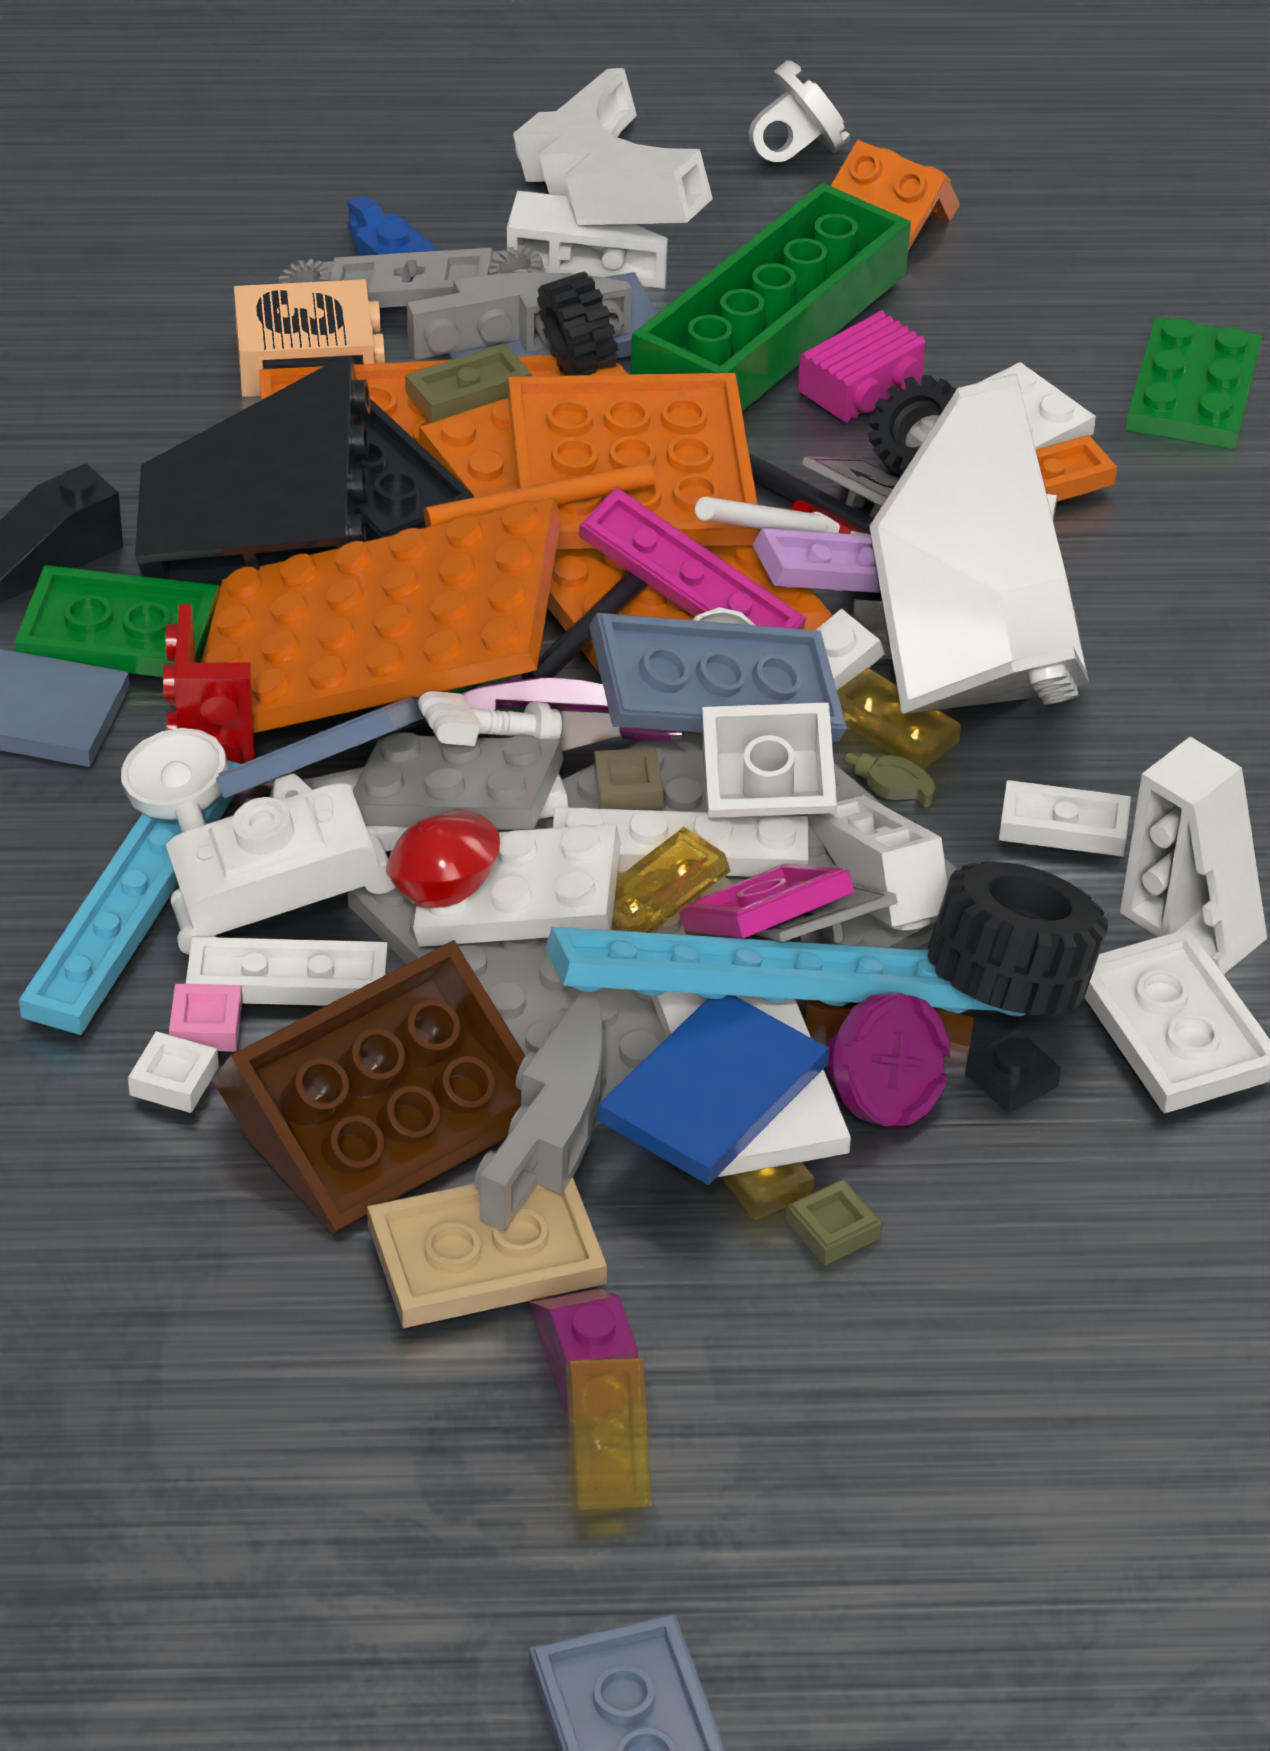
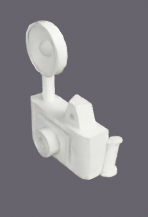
M178 728L161 731L142 740L128 753L121 767V782L124 792L136 810L151 818L178 820L182 833L174 836L166 844V848L180 887L172 893L171 904L180 929L177 936V944L185 954H190L192 937H216L217 934L363 886L373 894L388 893L396 888L386 874L388 857L380 836L374 828L366 827L351 786L348 784L337 783L314 789L298 775L291 773L275 778L270 797L253 799L243 804L235 812L234 816L206 824L202 811L207 809L221 796L222 792L216 778L219 777V773L228 770L225 750L215 737L196 729Z

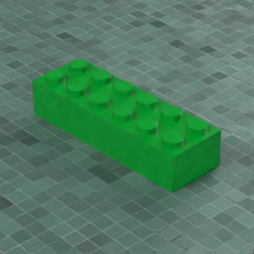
M821 183L632 333L631 375L736 373L741 409L744 411L799 365L800 354L831 338L906 275L911 221L825 183Z

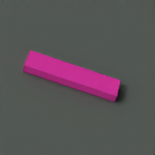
M617 487L580 524V538L694 617L720 607L742 612L756 626L804 629L805 616Z

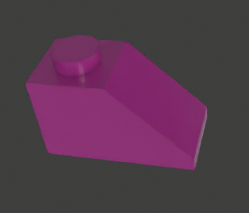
M594 1288L530 1301V1311L566 1419L636 1404L638 1348L619 1295L600 1288Z

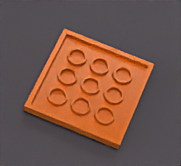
M736 373L508 377V402L518 489L650 462L655 473V485L624 491L627 495L702 546L753 545L761 529L703 521L695 513L696 503L702 497L757 504ZM608 495L557 505L562 515L557 549L595 548L579 537L580 524Z

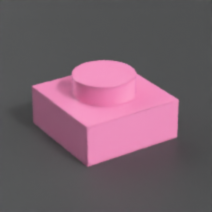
M175 984L169 1035L217 1048V1051L237 1052L242 1010L241 985Z

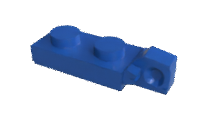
M366 195L347 201V206L349 207V223H347V226L353 232L351 236L356 241L357 253L359 255L440 251L401 217L398 218L397 214L390 212L384 215L379 203Z

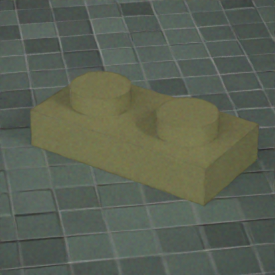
M503 343L406 374L405 393L432 423L508 398V377L532 376V373L511 349Z

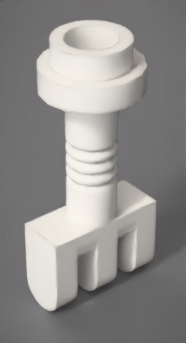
M429 691L424 693L418 700V707L421 713L425 716L426 721L441 743L475 746L478 734L487 733L512 737L531 735L537 739H560L562 730L560 712L557 709H551L550 705L546 702H530L524 712H506L471 708L463 695L458 693Z

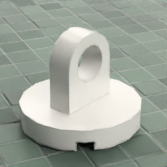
M785 61L771 73L774 83L782 95L756 116L749 129V143L753 151L761 158L772 162H783L794 157L814 139H817L828 150L835 153L847 144L851 137L847 131L843 132L846 128L843 125L842 117L815 82L812 83L810 79L803 84L796 77L801 71V67L793 61ZM774 121H782L788 129L787 142L778 150H770L763 140L765 128Z

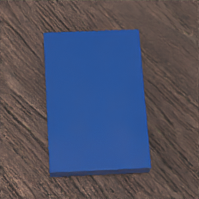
M727 995L721 999L708 998L598 1104L597 1121L709 1185L828 1065L829 1048L734 995Z

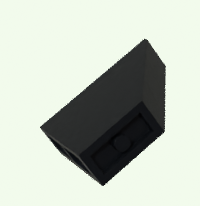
M352 357L339 358L141 465L135 558L143 577L221 586L223 579H226L231 573L243 567H254L258 571L261 566L286 561L298 554L312 555L339 549L353 541L367 542L365 519L363 514H358V504L368 502L367 477L364 468H360V459L369 458L368 432L366 424H361V415L370 414V393L367 380L357 379Z

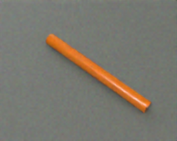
M648 462L424 508V520L426 527L451 522L464 515L477 516L507 509L519 502L532 503L554 498L556 504L560 505L609 495L616 487L623 492L655 485V473L652 464Z

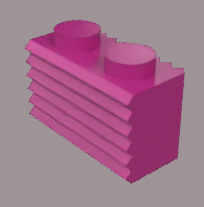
M881 310L800 354L797 390L848 424L851 417L856 419L859 413L864 414L873 411L876 408L874 405L879 398L887 401L891 396L887 390L894 384L900 391L906 389L904 379L913 376L919 383L924 371L925 340L922 335L917 337L914 330L909 331L907 325L901 326L899 320L894 321L891 315L886 317L884 311Z

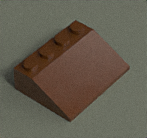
M453 940L230 1055L214 1078L213 1083L246 1138L333 1235L368 1216L367 1206L395 1201L505 1141L508 1137L511 1121L517 1110L521 1107V1090L516 1088V1077L525 1054L457 943Z

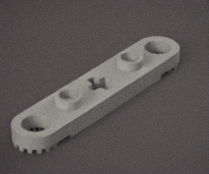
M518 246V250L510 247L508 251H493L492 247L334 257L333 262L318 260L314 263L313 259H308V263H304V260L298 261V266H295L293 263L289 265L290 270L285 269L282 271L283 276H280L278 280L279 284L366 279L368 301H379V308L407 306V302L453 294V280L506 274L520 269H526L528 273L545 272L542 257L539 256L537 250L533 252L531 247H528L526 250H524V246Z

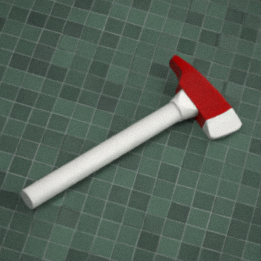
M702 497L695 506L697 517L703 521L757 529L773 528L871 536L870 533L855 524L803 500L795 501L791 510L713 497Z

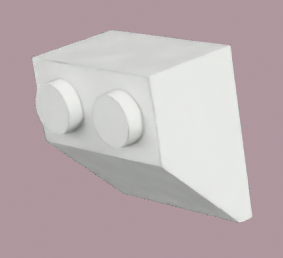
M829 703L702 707V760L705 805L708 818L837 813Z

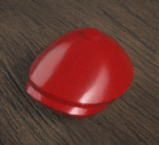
M456 810L424 818L408 827L399 837L387 861L386 874L401 894L411 903L421 907L439 908L460 903L474 894L492 871L500 849L499 832L491 821L473 811Z

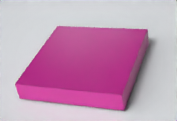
M785 863L682 905V908L678 911L685 931L746 938L855 891L848 870Z

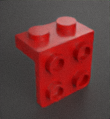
M179 604L178 624L166 625L167 661H175V664H164L163 694L164 701H170V707L176 708V711H167V730L178 728L202 730L218 740L225 750L228 761L239 764L251 761L256 757L251 662L196 663L192 604Z

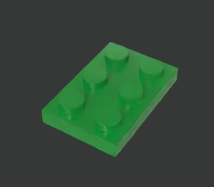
M1154 317L1128 410L1125 430L1236 450L1260 352L1262 335L1248 333L1233 327L1219 328L1191 323L1181 318L1167 319Z
M44 565L15 638V651L126 671L131 674L163 677L164 664H175V661H167L166 625L178 624L179 604H192L196 663H200L219 597V585Z

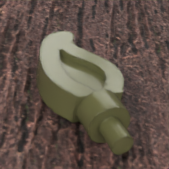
M852 752L846 754L844 763L855 767V775L866 779L867 785L878 796L890 800L915 799L926 808L932 805L935 783L927 772L908 759L893 755H881L877 758L866 752L861 756Z

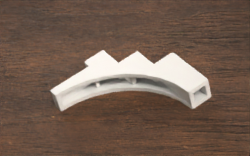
M624 68L606 69L557 111L538 112L513 133L516 155L521 162L526 182L545 181L549 194L568 196L578 225L687 223L713 199L700 149L660 148L639 145L618 138L620 132L637 116Z

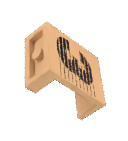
M366 279L234 286L242 397L260 396L259 369H263L262 360L360 355L361 364L385 363L383 334H380L379 301H368Z

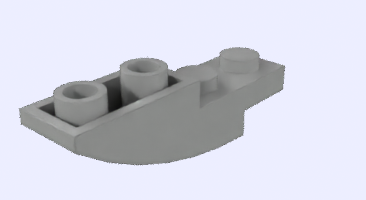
M549 272L506 273L453 280V294L407 302L408 349L414 360L520 340L526 353L549 349L551 344L549 339L545 338L543 332L545 325L539 316L541 308L537 304L538 288L541 287L540 285L573 274ZM588 275V277H592L595 281V289H599L603 296V306L607 305L610 313L608 316L609 323L613 324L615 330L613 336L630 333L632 295L630 284L626 281Z
M581 991L569 1009L561 1008L551 1023L546 1041L537 1053L530 1051L519 1067L516 1077V1088L521 1090V1107L517 1110L511 1121L508 1137L497 1152L491 1150L486 1153L479 1164L475 1176L474 1186L475 1189L480 1191V1221L505 1231L537 1185L563 1194L580 1165L596 1122L601 1092L602 1015L597 991Z

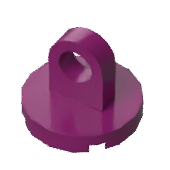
M899 992L873 994L853 1007L841 1025L839 1032L824 1045L829 1048L828 1065L824 1069L833 1083L836 1084L842 1102L858 1119L885 1127L911 1125L931 1111L944 1091L948 1074L942 1073L944 1056L950 1057V1042L941 1016L926 1000Z

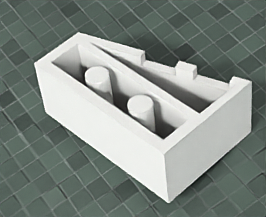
M1190 736L1142 773L1120 913L1157 937L1190 928L1224 975L1267 939L1242 767Z

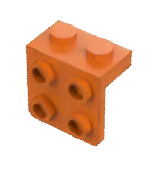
M860 140L856 141L831 184V187L910 220L909 249L930 214L950 222L960 206L951 185V179L939 169L920 165L901 157L890 149L878 148Z

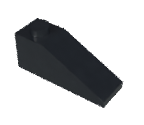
M87 463L37 485L0 520V603L35 588L44 565L77 569L123 547L119 492Z

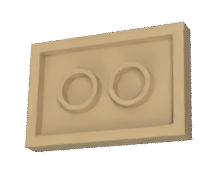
M573 1177L563 1194L537 1185L505 1231L480 1221V1191L475 1189L474 1184L367 1206L368 1226L403 1328L607 1284V1264Z

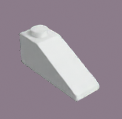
M517 191L507 225V251L510 247L518 250V246H524V250L531 247L533 252L537 250L539 256L542 257L545 272L576 274L585 271L589 276L607 277L635 272L642 286L665 289L668 238L636 224L578 225L568 196ZM526 269L513 271L515 273H528Z
M865 795L837 802V813L808 814V821L838 868L848 870L852 883L896 894L897 904L870 912L871 915L896 930L922 928L930 923V917L938 915L948 885L942 838Z

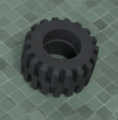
M984 861L981 864L970 863L962 866L961 870H955L950 876L927 947L929 950L927 956L929 962L936 966L935 971L941 978L951 982V986L973 997L975 1000L1015 1013L1041 1016L1043 1013L1057 1015L1065 1013L1066 1009H1075L1080 1005L1081 1000H1084L1107 933L1108 920L1103 917L1105 912L1100 905L1091 900L1092 897L1053 874L1033 867L1008 862Z

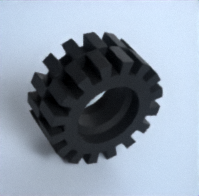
M584 271L540 285L541 287L538 288L537 304L541 308V311H539L540 320L545 325L543 332L545 338H548L551 346L549 349L552 356H556L557 366L560 371H563L564 376L591 375L596 373L598 369L616 367V363H618V356L616 354L618 345L613 338L615 334L614 326L609 323V310L607 305L603 306V296L599 289H595V281L592 277H588V273Z
M922 375L921 385L913 376L904 379L905 390L900 391L894 384L887 390L893 398L889 402L879 398L874 405L881 413V416L870 414L868 424L874 431L868 432L869 442L874 446L873 451L889 471L899 478L920 448V446L909 447L906 445L905 439L909 430L924 417L931 415L940 416L956 391L955 387L953 388L948 381L942 378L937 383L932 375Z

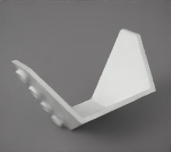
M1017 373L959 387L870 524L902 714L1029 699L1038 696L1042 699L1044 705L1077 698L1079 696L1077 687L1089 685L1090 683L1071 592Z

